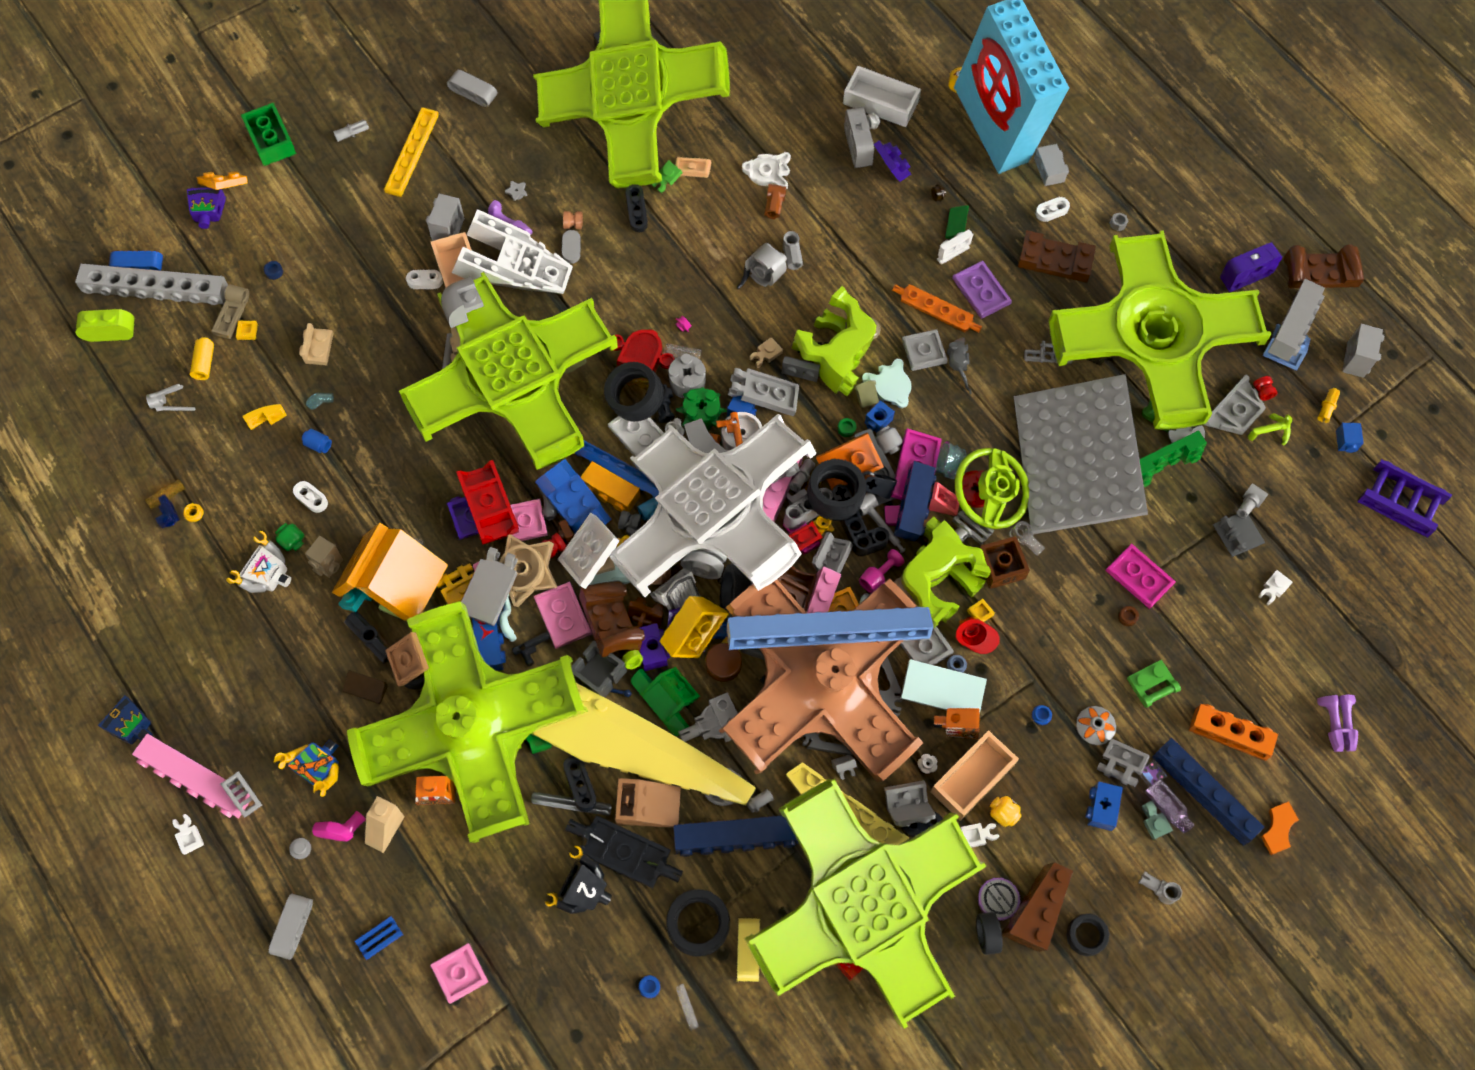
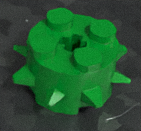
M703 387L684 393L683 406L676 408V411L683 413V427L687 423L702 418L707 430H710L712 426L717 427L716 421L719 420L720 414L727 412V409L720 407L719 398L721 394H716L715 391L704 389Z

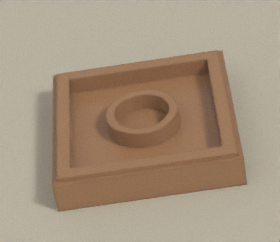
M416 632L409 633L385 650L398 686L406 685L429 669Z

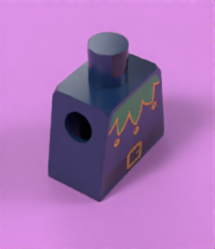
M126 695L98 725L107 733L131 745L137 739L142 741L146 734L153 735L147 730L151 725V721Z

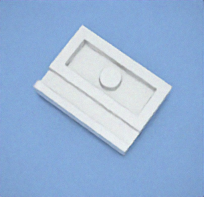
M967 230L958 233L949 241H944L940 245L937 261L942 265L968 250L973 233Z

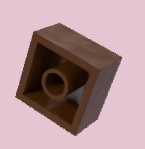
M1016 536L979 547L982 549L986 564L991 571L989 577L985 578L989 589L1026 579L1030 569Z

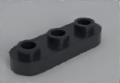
M632 184L626 189L630 227L635 232H643L648 227L644 193L641 186Z
M570 756L563 764L568 785L576 807L582 812H589L596 806V795L584 762L574 756Z

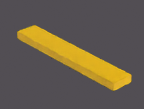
M421 108L386 183L385 193L402 197L439 116L438 111Z

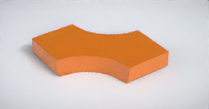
M1289 801L1269 810L1271 825L1267 833L1262 835L1261 838L1270 855L1291 847L1288 837L1289 830L1299 819Z

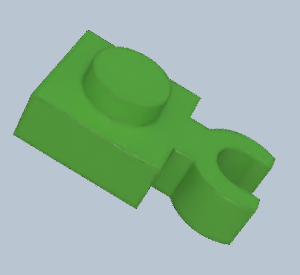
M668 160L659 170V173L662 174V181L654 183L652 186L655 188L658 184H661L658 190L662 193L666 188V184L672 185L683 172Z

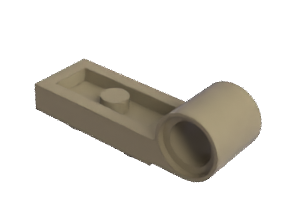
M229 284L225 290L226 301L211 331L213 335L231 339L249 299L248 289Z

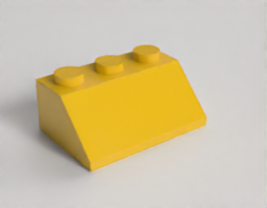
M689 596L678 614L675 615L668 629L665 630L659 642L671 657L699 658L729 613L704 597Z

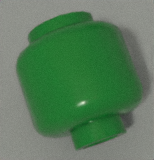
M285 523L275 532V541L285 551L293 549L297 551L304 545L302 540L305 534L293 523Z

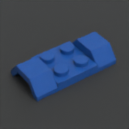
M566 459L535 481L564 520L566 519L574 534H576L590 513L596 515L604 525L612 520Z

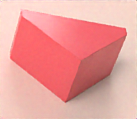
M935 482L928 509L934 512L957 516L959 502L956 495L939 482Z

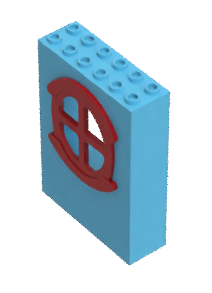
M1004 0L988 6L954 88L999 174L1030 161L1068 92L1069 86L1023 0Z

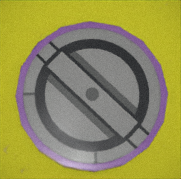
M993 878L986 881L980 888L978 905L983 913L994 912L999 921H1004L1011 918L1019 908L1020 894L1016 886L1010 881L1003 878Z

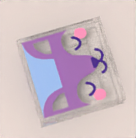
M1154 759L1145 766L1140 776L1151 789L1166 778L1167 774Z

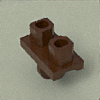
M637 597L634 602L630 601L628 616L632 621L638 622L639 628L656 623L658 628L661 627L664 614L663 605L656 603L652 608L646 606L647 601L640 597Z

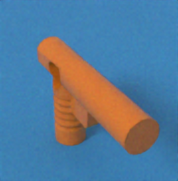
M732 412L730 413L731 419L716 421L717 428L726 426L727 433H734L737 447L743 441L738 413Z

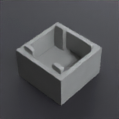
M439 194L433 201L434 207L430 216L426 218L432 241L459 234L464 221L460 199Z
M1360 324L1347 342L1342 372L1362 378L1371 372L1374 364L1381 359L1379 350L1380 344L1384 341L1385 337L1382 335L1383 329Z

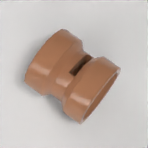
M564 211V229H570L574 226L576 229L582 230V212L577 211L573 215L570 211Z

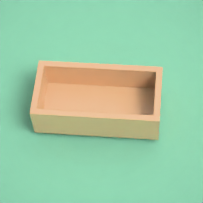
M466 232L431 241L445 288L452 283L465 279L453 274L452 271L462 247L471 250Z
M988 731L933 786L930 792L951 813L957 814L959 816L958 819L961 821L1006 775L1019 758Z

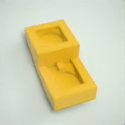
M281 404L258 408L242 417L252 430L266 420L272 425L287 416Z

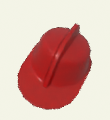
M968 617L959 621L960 625L956 630V638L959 643L979 654H987L997 648L1000 637L993 627L976 617Z

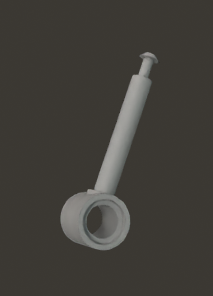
M866 491L863 503L858 510L860 515L869 514L879 527L887 529L890 535L889 540L895 547L897 546L900 549V553H903L906 548L900 545L901 541L894 536L892 530L874 509L878 506L876 497L873 493Z

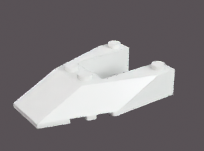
M477 209L467 236L501 250L496 262L462 247L453 268V274L462 278L471 276L475 280L481 277V273L484 272L493 285L522 290L564 293L573 267L556 253L553 255L545 249L543 243H537L533 240L527 231Z

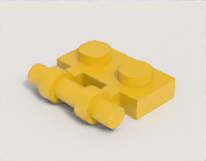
M470 563L457 567V570L448 575L447 573L442 575L437 586L438 588L444 585L447 586L440 590L447 604L462 601L474 573L469 576L467 575L468 572L473 570ZM459 577H462V578H463V579H461V580L455 582L454 584H452V582H451V581H453V580H455V579H457V578H459Z

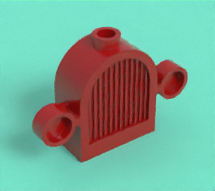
M652 329L635 331L628 337L626 342H624L622 336L615 335L618 348L614 349V351H621L617 359V366L635 361L647 365L656 373L659 365L663 369H669L670 364L674 361L672 354H663L662 341L658 333Z

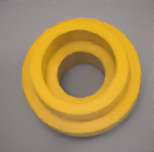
M194 503L188 504L183 512L185 519L189 522L199 521L204 514L202 507Z

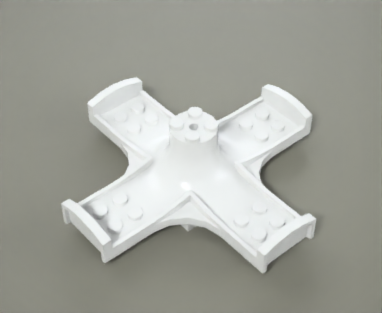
M777 414L745 442L723 453H719L715 448L710 453L698 450L672 425H669V430L636 457H630L636 468L659 490V495L655 497L658 505L655 513L645 525L612 551L609 557L644 597L651 593L648 589L651 583L693 550L707 548L723 553L751 581L757 590L766 587L782 576L801 555L795 541L774 523L763 510L762 498L766 488L804 455L810 459L816 455L810 440H802L785 425L781 415Z

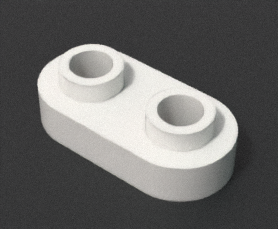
M1057 197L1041 203L1037 207L1036 217L1040 221L1046 222L1063 216L1068 212L1070 203L1063 197Z
M412 270L406 276L407 284L412 289H437L443 284L441 273L437 270Z
M301 481L294 486L293 493L297 500L311 511L319 513L327 508L328 501L325 495L310 483ZM317 502H321L319 506H315Z

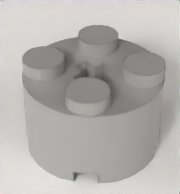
M765 243L746 260L745 267L747 271H751L752 274L750 276L756 283L764 287L767 285L772 286L786 272L787 258L770 244Z
M683 354L670 364L668 371L669 384L675 395L684 398L683 394L692 389L705 388L706 369L701 360L689 354Z

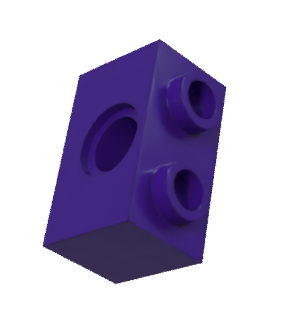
M657 623L640 627L645 634V639L642 641L639 651L643 657L644 671L668 666L667 659L670 658V654L659 642L664 635L663 629H659ZM650 644L658 646L655 650L648 649Z

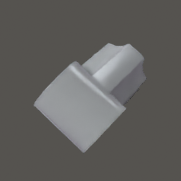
M789 231L784 235L782 248L787 258V268L796 270L803 266L799 235L794 231Z

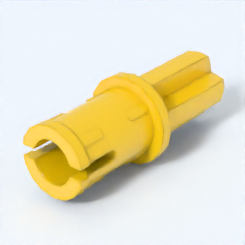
M1336 388L1329 389L1325 401H1322V409L1317 417L1320 422H1323L1324 418V423L1330 421L1331 414L1337 407L1336 402L1340 395V390Z

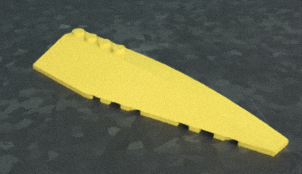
M578 683L576 685L583 706L587 708L588 712L542 727L532 733L583 762H594L602 767L620 769V772L638 774L642 778L668 785H679L687 790L701 791V794L716 795L720 799L746 805L756 787L681 739Z

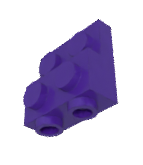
M880 140L874 144L899 182L911 175L908 170L910 165L906 159L902 160L899 156L902 153L897 145L893 147L890 142L883 145Z
M455 497L451 499L447 505L459 539L478 534L466 498Z

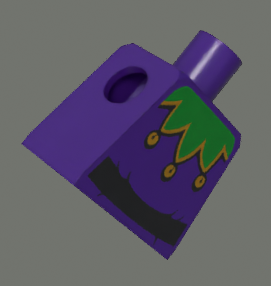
M187 189L189 211L193 220L199 222L198 226L200 228L207 229L210 227V222L220 220L226 201L222 189Z

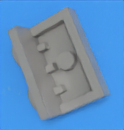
M827 532L821 540L817 553L813 557L812 565L818 572L822 567H826L841 573L853 547L852 542L834 538L831 532Z

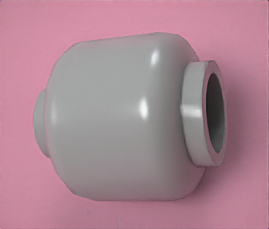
M887 426L876 433L875 439L883 453L889 452L892 455L900 450L899 446L902 444V438L894 427L890 428Z

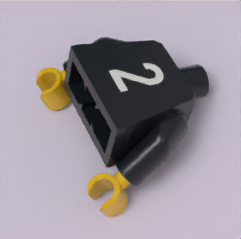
M574 846L579 849V854L577 856H573L570 852L569 854L572 858L580 859V861H575L558 895L553 892L547 894L553 897V903L545 901L547 906L556 905L558 909L570 914L585 912L587 909L594 910L598 902L608 905L612 897L610 893L604 891L607 883L603 880L604 873L598 862L589 855L583 854L580 847Z

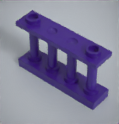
M1381 459L1373 469L1379 475L1372 490L1367 488L1359 497L1358 502L1428 538L1438 527V524L1432 521L1438 505H1444L1451 498L1452 494L1394 466L1389 461ZM1386 477L1397 482L1389 499L1379 494ZM1404 486L1414 490L1407 508L1397 504V499ZM1421 495L1432 500L1424 517L1414 512Z

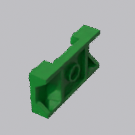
M1199 430L1139 459L1144 488L1151 483L1153 475L1162 471L1165 466L1169 464L1171 466L1175 465L1180 460L1183 461L1184 465L1189 462L1193 464L1201 459L1207 442Z

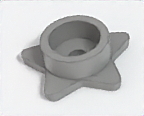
M511 181V186L505 190V193L511 195L514 201L521 199L523 196H527L524 190L526 184L524 182L517 184Z

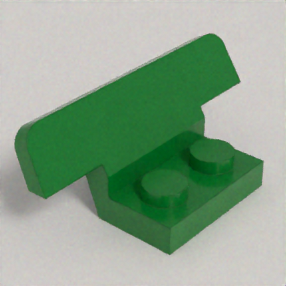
M676 667L660 673L653 681L643 669L638 670L631 678L632 685L674 736H679L678 731L690 727L679 712L683 707L697 701L700 697L699 694Z

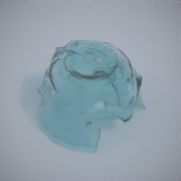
M949 441L944 442L939 451L935 472L946 473L944 477L955 479L960 463L968 455L965 449H961L958 445L955 446Z

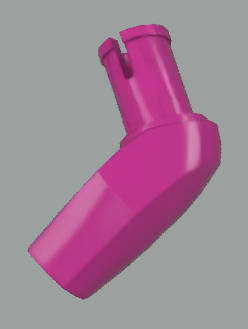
M356 811L344 824L316 822L312 832L314 836L319 838L349 841L353 838V832L366 819L361 813Z

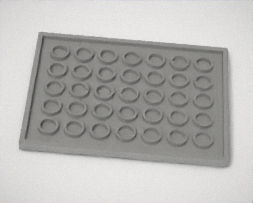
M1126 374L1014 396L1023 470L1029 481L1028 511L1032 534L1148 515Z

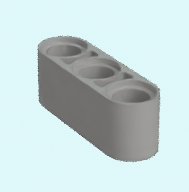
M456 70L447 82L448 87L453 92L484 107H488L498 93L492 85L462 70Z
M827 488L819 489L825 497L832 500L833 493ZM806 496L787 507L783 524L786 528L794 530L818 517L819 514L812 509Z
M290 894L270 943L269 954L289 960L292 959L313 904L312 899Z

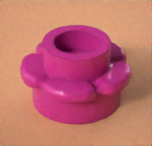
M681 316L679 319L676 318L677 323L675 325L682 332L685 330L689 332L688 329L692 325L684 316Z

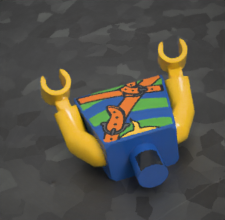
M331 739L322 748L313 742L310 745H304L285 754L277 753L274 763L281 761L278 766L280 769H283L286 763H289L288 766L292 771L314 786L313 793L320 790V796L324 797L326 790L338 780L339 762L332 754L339 746Z

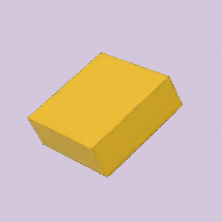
M238 321L236 330L237 340H256L257 322Z
M981 599L967 609L971 617H976L983 622L995 614L984 599Z

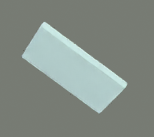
M910 659L900 699L946 711L948 708L981 709L987 679Z

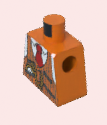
M948 708L946 716L934 717V728H946V736L979 739L980 708Z
M447 776L416 777V805L455 804L456 787Z

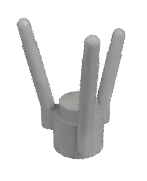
M180 384L147 394L146 396L149 407L151 409L156 408L157 412L163 410L195 411V407L163 406V404H166L165 395L182 389L183 385Z

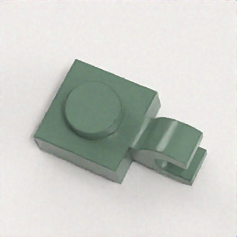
M1153 801L1142 805V809L1148 817L1143 822L1153 840L1173 831L1164 813L1157 814Z

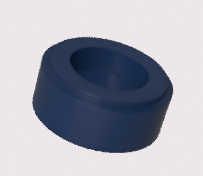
M270 261L264 266V273L267 278L275 280L282 276L283 268L279 262Z

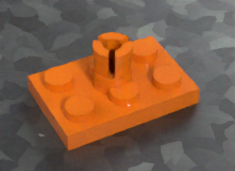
M868 432L816 456L819 464L831 459H843L856 465L861 472L866 470L875 472L884 468ZM836 478L827 479L832 490L836 485L848 484Z

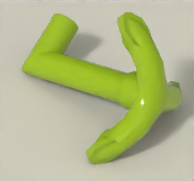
M1272 413L1269 415V418L1277 421V423L1254 428L1248 435V439L1253 441L1260 434L1284 430L1281 444L1285 445L1290 437L1292 417L1287 414L1284 418Z

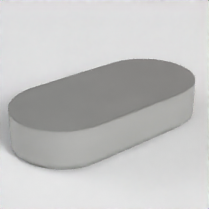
M568 230L563 234L562 256L566 262L572 264L580 259L581 239L577 231Z

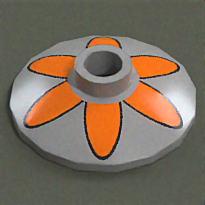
M1092 706L1080 712L1077 717L1076 728L1083 740L1089 744L1101 745L1106 744L1113 738L1116 732V723L1109 711L1102 707ZM1095 721H1099L1101 726H1096Z

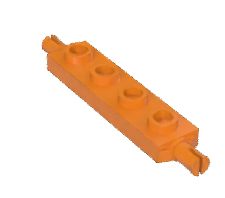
M897 284L893 287L892 291L901 295V302L958 330L966 332L970 328L979 333L982 326L973 322V314L911 284L905 289Z

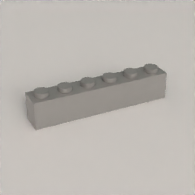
M1304 279L1268 353L1289 362L1292 355L1296 357L1325 297L1322 295L1324 287Z

